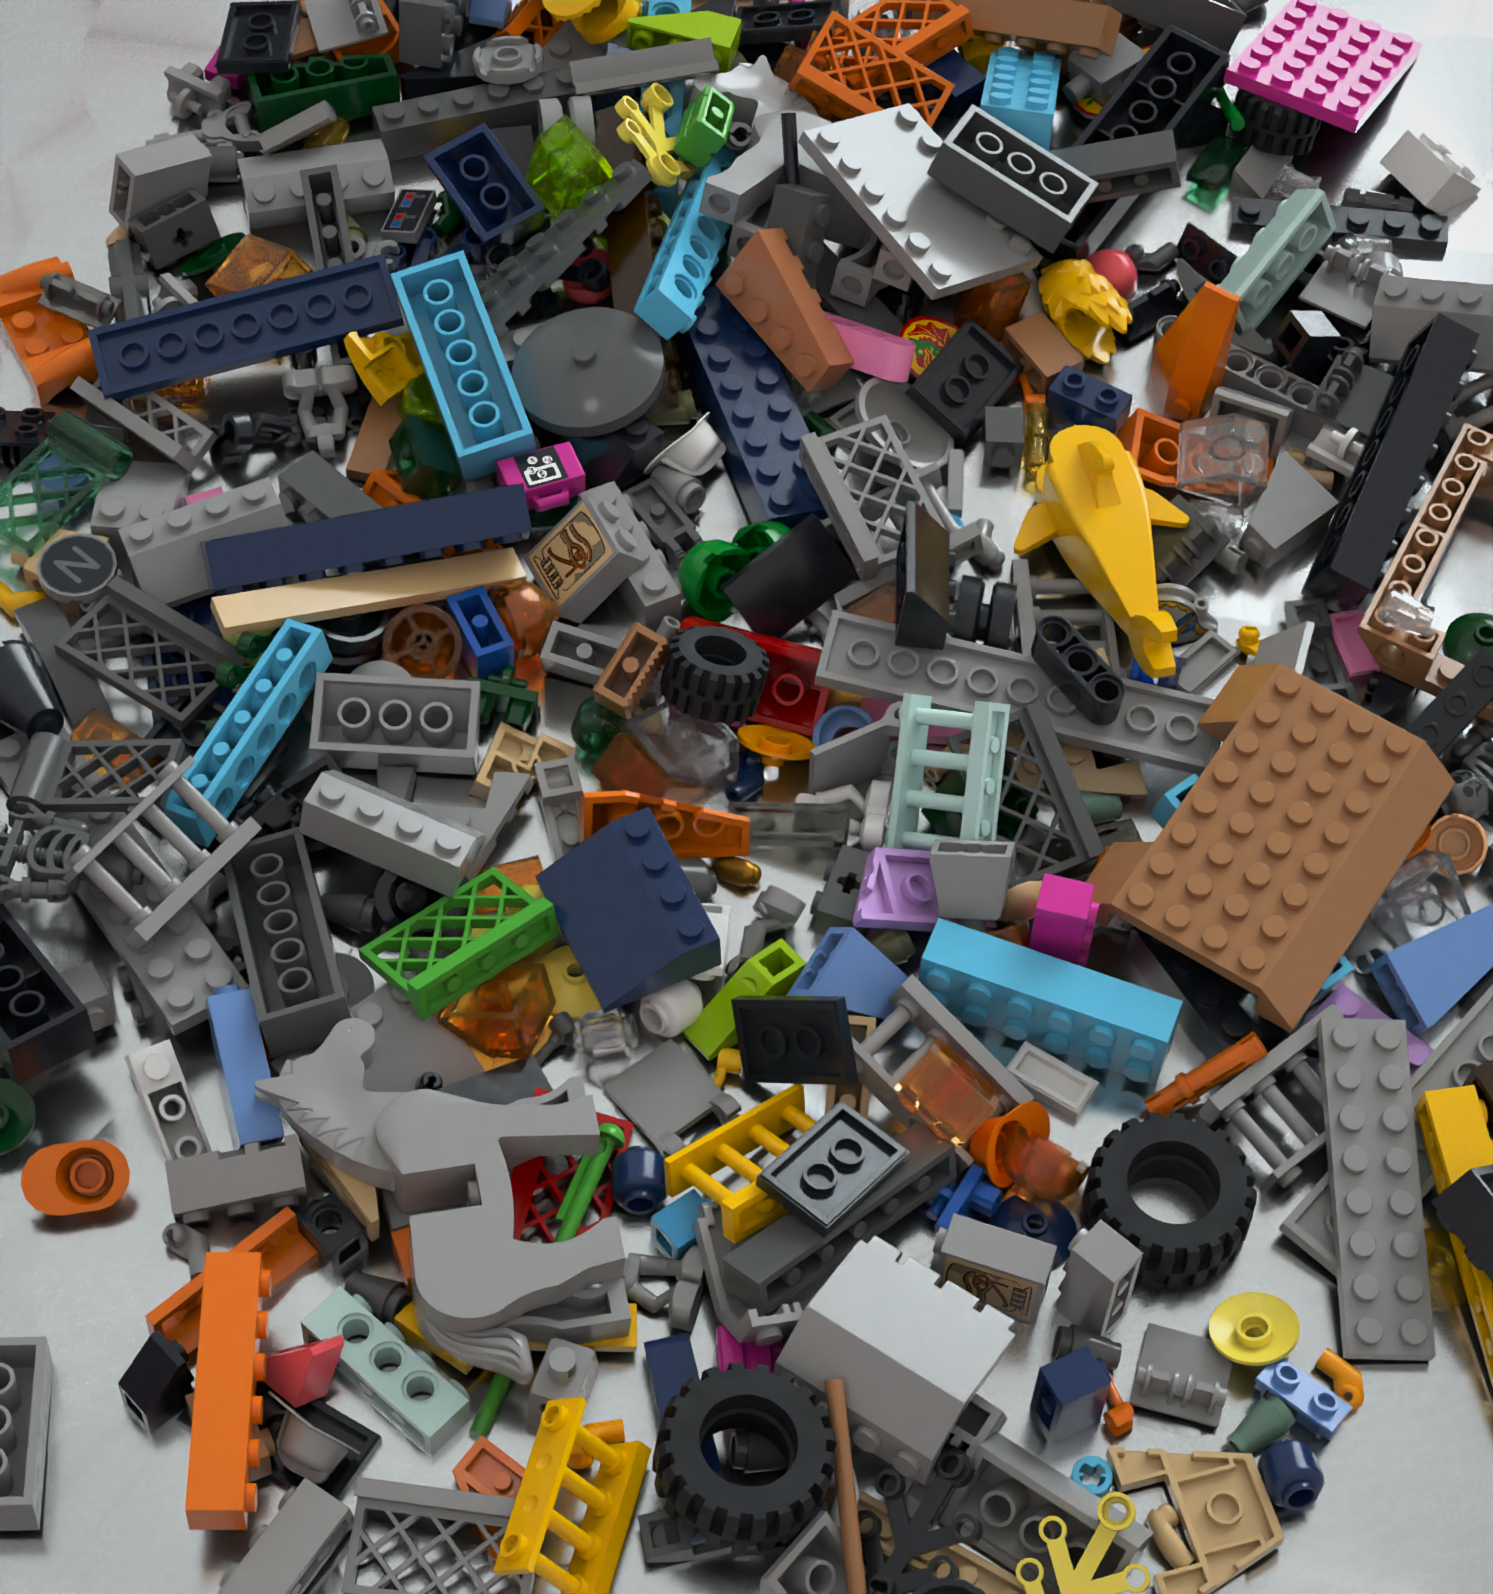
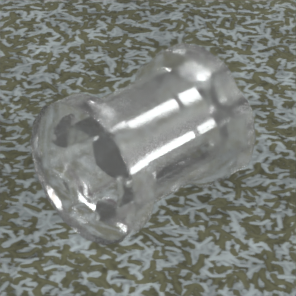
M1286 163L1275 181L1273 192L1277 194L1283 192L1291 196L1296 189H1317L1321 179L1316 175L1309 177L1294 169L1293 164Z

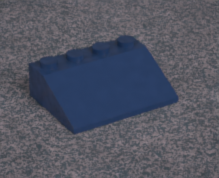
M649 807L609 822L535 876L536 883L543 896L554 904L556 921L603 1013H607L722 964L720 937Z

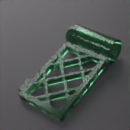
M66 411L56 415L48 425V437L0 483V507L9 506V518L0 519V539L31 558L108 481H118L127 473L133 461L132 448L73 412ZM50 453L62 461V467L39 469V463ZM85 474L92 478L85 486L69 488L68 476ZM63 477L64 489L41 491L40 480ZM35 481L36 492L13 495V489L19 483ZM65 499V506L59 512L43 513L42 502ZM37 503L38 514L15 517V505ZM39 525V531L28 542L16 535V528Z

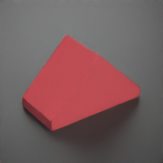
M342 1335L280 1349L266 1355V1377L264 1382L294 1408L327 1395L344 1346Z

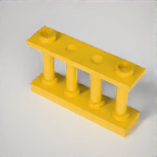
M802 1084L790 1086L665 1158L664 1171L667 1195L673 1198L692 1186L700 1190L721 1206L723 1236L734 1244L788 1213L789 1210L755 1185L757 1175L763 1169L744 1156L761 1146L777 1158L790 1146L777 1136L793 1127L804 1134L817 1122L805 1114L804 1086ZM728 1166L751 1184L733 1193L713 1179L711 1175Z
M581 1396L547 1400L505 1535L500 1544L493 1572L498 1576L534 1572L560 1590L561 1594H609L652 1449L641 1441L606 1444L580 1425L587 1400ZM573 1444H576L600 1462L594 1486L567 1467ZM560 1485L587 1504L581 1529L553 1509ZM547 1529L574 1547L568 1571H565L540 1553Z

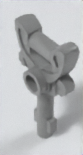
M248 101L235 104L223 112L218 109L210 110L207 113V119L202 121L200 130L169 135L167 132L154 135V139L145 140L147 146L193 134L201 144L205 143L206 147L236 146L237 151L242 152L263 150L258 139L262 137V134L252 130L249 123L252 119L253 110L252 104ZM235 124L238 134H232L228 130V126Z

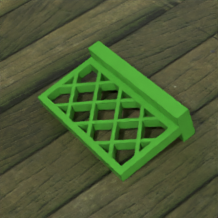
M493 866L459 887L453 898L444 896L361 947L358 951L360 959L411 1002L413 1013L424 1021L559 936L554 904L544 896L538 900L534 899ZM492 884L501 889V895H479V892ZM453 908H468L467 916H446V913ZM476 908H498L497 916H475ZM506 908H524L513 916H505ZM492 928L479 937H471L472 929ZM419 929H435L433 937H412V934ZM443 929H464L463 937H441ZM385 950H400L399 958L381 959L377 955ZM430 950L429 958H407L408 951ZM438 950H457L445 958H437ZM404 971H423L409 981L403 978Z

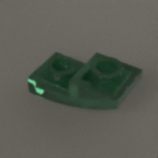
M1222 134L1218 135L1204 148L1192 164L1186 175V181L1198 184V188L1205 191L1220 190L1231 182L1235 167L1249 150L1250 146L1241 140Z

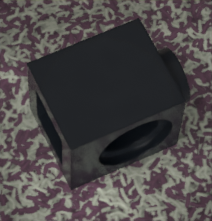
M333 1192L322 1200L316 1199L310 1202L297 1218L299 1232L319 1252V1259L333 1274L368 1249L366 1227ZM329 1226L340 1228L332 1234L320 1232Z

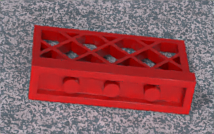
M536 1087L533 1097L541 1096L551 1091ZM596 1112L598 1126L604 1123L615 1124L623 1131L625 1136L624 1147L622 1149H613L610 1158L626 1151L634 1123ZM564 1155L569 1169L553 1177L550 1176L542 1163L543 1158L546 1156H537L512 1167L510 1182L514 1205L513 1239L520 1240L521 1235L538 1228L547 1244L554 1242L555 1238L545 1223L555 1219L564 1199L556 1184L573 1177L579 1166L572 1155ZM608 1160L605 1171L610 1177L609 1182L596 1188L590 1201L600 1216L599 1220L585 1228L580 1224L575 1237L591 1229L603 1218L610 1216L614 1201L611 1193L610 1160ZM539 1174L543 1182L536 1185ZM548 1189L559 1207L540 1216L531 1199L532 1196ZM605 1194L604 1202L602 1204L601 1200L599 1199V1196ZM527 1214H529L532 1221L525 1224Z

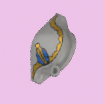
M1174 583L1157 584L1159 611H1167L1172 616L1178 630L1177 641L1171 642V644L1200 639L1210 629L1217 633L1218 621L1208 613L1209 601L1206 598L1198 597L1194 591L1183 585Z

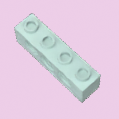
M339 1286L301 1321L304 1342L309 1343L342 1335L344 1346L336 1371L432 1457L471 1419L469 1394L456 1380L450 1379L447 1381L437 1372V1366L426 1353L421 1350L415 1353L404 1343V1336L392 1323L386 1322L383 1324L372 1315L373 1310L363 1297L358 1294L351 1296ZM359 1334L367 1337L366 1340L358 1344L347 1341L353 1335ZM386 1363L399 1365L398 1369L393 1372H382L379 1370V1367ZM421 1391L432 1395L425 1401H415L410 1398L413 1394Z

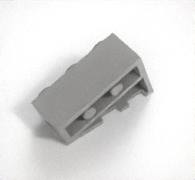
M298 1134L284 1136L285 1142L260 1146V1142L245 1144V1149L221 1153L217 1150L166 1161L165 1168L174 1219L183 1218L184 1224L190 1225L210 1221V1213L228 1210V1217H237L255 1213L254 1206L272 1203L273 1209H284L286 1206L290 1208L299 1205L298 1198L307 1197Z

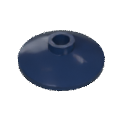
M1037 1192L1013 1195L1001 1203L997 1212L990 1220V1225L1056 1245L1057 1250L1052 1270L1063 1265L1070 1257L1071 1252L1068 1250V1246L1077 1234L1076 1223L1070 1211L1051 1196ZM1036 1222L1042 1225V1228L1035 1230L1030 1228L1027 1223Z

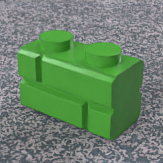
M706 86L697 96L696 101H693L684 111L674 144L675 152L680 159L702 169L713 158V154H716L726 143L735 110L734 103L712 86Z

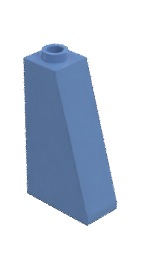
M1493 904L1395 948L1369 965L1397 1019L1406 1020V1029L1416 1037L1432 1027L1493 967Z
M239 984L213 989L214 995L207 996L205 1005L234 1150L245 1149V1144L260 1142V1146L280 1143L284 1138V1131L279 1109L255 1098L257 1090L254 1087V1082L271 1078L251 988L240 990Z

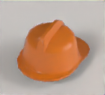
M1026 1101L1015 1107L1005 1116L986 1118L975 1127L970 1145L965 1151L975 1160L972 1164L983 1168L984 1175L989 1176L990 1181L996 1187L1006 1188L1042 1157L1050 1136V1118L1046 1108L1039 1102Z
M89 1139L54 1144L39 1149L27 1160L22 1170L21 1188L25 1199L33 1208L47 1215L63 1216L97 1211L114 1205L123 1197L129 1185L130 1169L124 1154L117 1146L105 1140Z

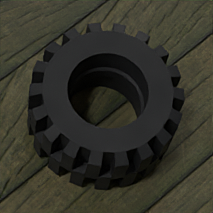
M1238 88L1234 103L1245 120V126L1242 130L1235 131L1230 124L1228 125L1236 138L1250 147L1254 145L1255 149L1274 155L1298 156L1312 149L1322 120Z
M705 625L704 627L691 626L689 629L678 631L677 635H673L670 640L660 681V690L662 695L666 696L665 700L670 705L676 706V710L688 714L694 719L705 720L709 723L722 722L724 724H731L733 721L742 722L747 720V717H752L759 708L770 661L765 650L758 647L759 644L756 641L747 638L746 635L740 632L712 625Z

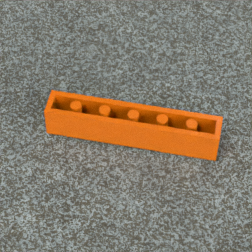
M261 1252L205 1253L185 1504L189 1530H247L248 1512H256L257 1483H250L251 1468H259L260 1439H253L254 1424H262L263 1396H256L257 1381H265L266 1354L259 1353L260 1339H268L269 1312L262 1311L263 1297H271L272 1272L271 1269L263 1268Z

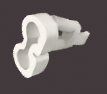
M872 780L865 799L853 784L816 792V796L800 793L795 800L796 821L801 824H812L813 829L841 832L860 837L861 847L867 852H871L875 847L884 848L892 801V781ZM851 800L864 814V818L860 823L845 816L829 813L828 808Z

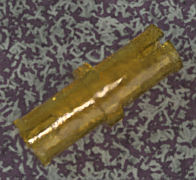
M1033 402L1025 407L1024 472L1027 476L1036 478L1040 466L1048 461V448L1052 440L1051 433L1048 431L1049 408L1041 402Z

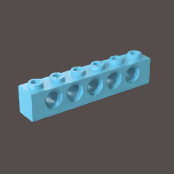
M290 618L286 619L194 755L193 759L196 762L183 774L226 819L312 692L316 683V673H324L333 660L322 629ZM171 789L163 811L164 814L193 843L208 848L217 833Z

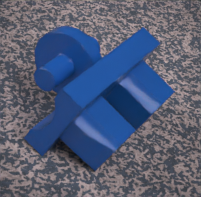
M972 1164L959 1187L958 1183L953 1181L926 1200L930 1205L926 1215L932 1220H938L935 1224L937 1231H939L940 1227L949 1228L953 1213L970 1218L969 1215L974 1209L989 1217H993L1002 1203V1191L984 1181V1169Z

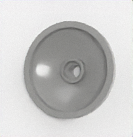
M878 377L868 380L859 389L855 397V413L858 424L886 414L914 469L920 466H928L934 462H937L940 469H942L947 464L949 449H954V439L905 394L911 384L888 381ZM881 429L865 435V439L869 444L883 449L886 438ZM890 462L896 467L901 468L900 465Z

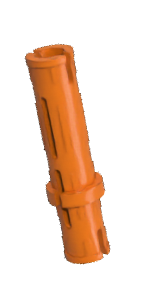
M1252 1031L1249 1035L1208 1059L1197 1068L1192 1069L1186 1074L1183 1072L1177 1074L1175 1081L1151 1096L1144 1099L1145 1105L1150 1113L1160 1112L1161 1118H1167L1171 1115V1112H1175L1189 1103L1195 1105L1200 1102V1096L1241 1072L1254 1062L1266 1057L1268 1052L1257 1034Z

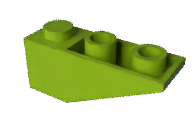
M711 11L633 17L627 21L626 47L640 50L711 37L714 58L718 60V72L727 73L739 48L742 19Z
M782 938L749 958L702 1010L698 1019L683 1032L684 1036L708 1061L719 1055L720 1050L723 1048H730L738 1043L731 999L739 995L786 996L807 963Z

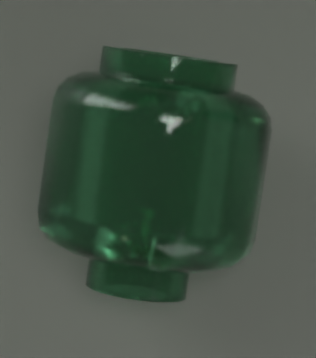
M592 696L586 698L577 709L571 726L572 739L586 753L607 755L614 752L620 746L628 720L597 703L595 697Z

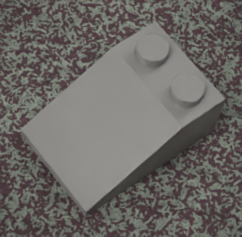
M114 459L96 495L90 523L91 534L108 537L115 555L127 557L118 529L184 507V497L187 496L191 473L178 464Z

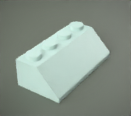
M1319 188L1296 189L1289 199L1283 200L1278 206L1273 219L1266 227L1261 228L1256 233L1249 249L1243 256L1235 259L1229 274L1221 284H1217V286L1241 297L1234 331L1239 336L1250 327L1256 330L1337 228L1323 190Z

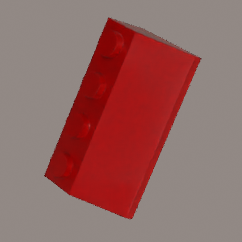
M689 616L681 621L679 631L689 629L691 626L704 627L705 625H712L740 632L746 635L747 638L756 641L759 644L758 647L763 648L767 653L770 665L759 708L752 717H747V720L813 737L814 727L820 717L828 711L835 692L833 688L814 684L822 649L695 616Z

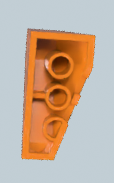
M626 790L585 792L578 802L579 843L585 841L609 822L649 807L676 858L749 856V817Z

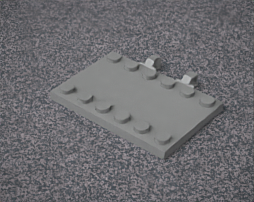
M910 103L802 132L798 143L931 300L1034 269L1041 261L1042 256L1024 235L1005 225L996 217L973 205L969 200L926 174L943 141Z

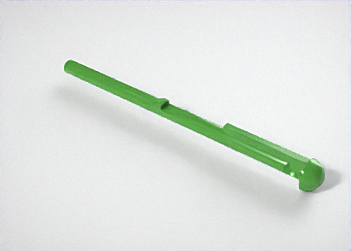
M612 1123L599 1125L600 1142L598 1155H583L555 1217V1221L561 1222V1226L553 1243L575 1237L613 1149H622L624 1147L625 1136L617 1125ZM495 1372L469 1430L472 1436L479 1438L482 1435L486 1438L511 1382L510 1378Z

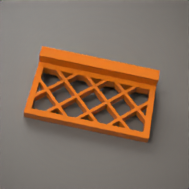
M881 0L850 20L861 28H871L870 33L876 37L878 29H896L894 38H878L925 67L974 37L970 11L962 4L956 6L950 0ZM888 10H900L898 19H881V16ZM907 11H924L923 20L905 19ZM931 11L947 12L937 20H929ZM839 27L836 28L831 39L833 45L849 42L846 32ZM903 29L919 30L908 38H901ZM823 40V42L821 43V45H820L819 48H821V47H826V46H825V43H824V40ZM866 46L865 56H862L863 63L880 61L878 56H872L873 48ZM849 50L841 51V55H836L840 68L856 66L854 56H848ZM824 54L813 57L826 71L833 70L828 55ZM890 66L895 83L909 78L908 70L903 66ZM882 68L866 71L871 87L887 84ZM859 73L843 76L845 85L853 91L864 89ZM885 92L874 94L875 99L884 94Z
M832 10L788 87L842 120L884 110L876 104L874 94L890 92L894 107L900 106L902 104L897 90L913 87L918 103L910 105L917 111H921L923 120L931 128L955 84ZM834 24L844 30L849 42L833 45L829 34L831 26ZM823 40H824V43H825V46H826V47H821V48H819L820 45H821V43H822ZM870 46L875 49L880 61L864 64L859 48ZM851 49L856 66L840 68L835 52ZM828 54L833 70L822 72L812 66L810 62L814 56ZM901 65L906 68L910 80L895 83L890 66ZM882 68L887 84L871 87L866 71ZM859 73L864 89L853 91L845 85L843 76ZM930 83L943 92L939 99L925 101L920 85ZM928 108H933L932 112L929 114Z

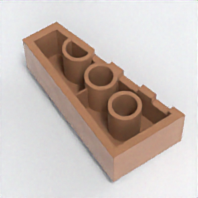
M783 227L758 229L715 285L808 393L833 389L854 364V360L833 321L827 320L820 306L822 300L816 289L810 288L802 273V270L805 269L798 255L793 256L786 243L789 238Z

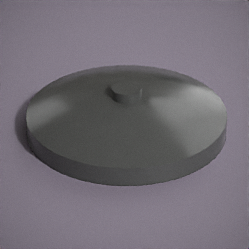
M604 307L576 309L546 321L524 340L516 353L512 366V379L526 416L547 431L570 437L603 435L629 425L653 405L662 390L666 375L663 350L654 331L645 322L632 314Z

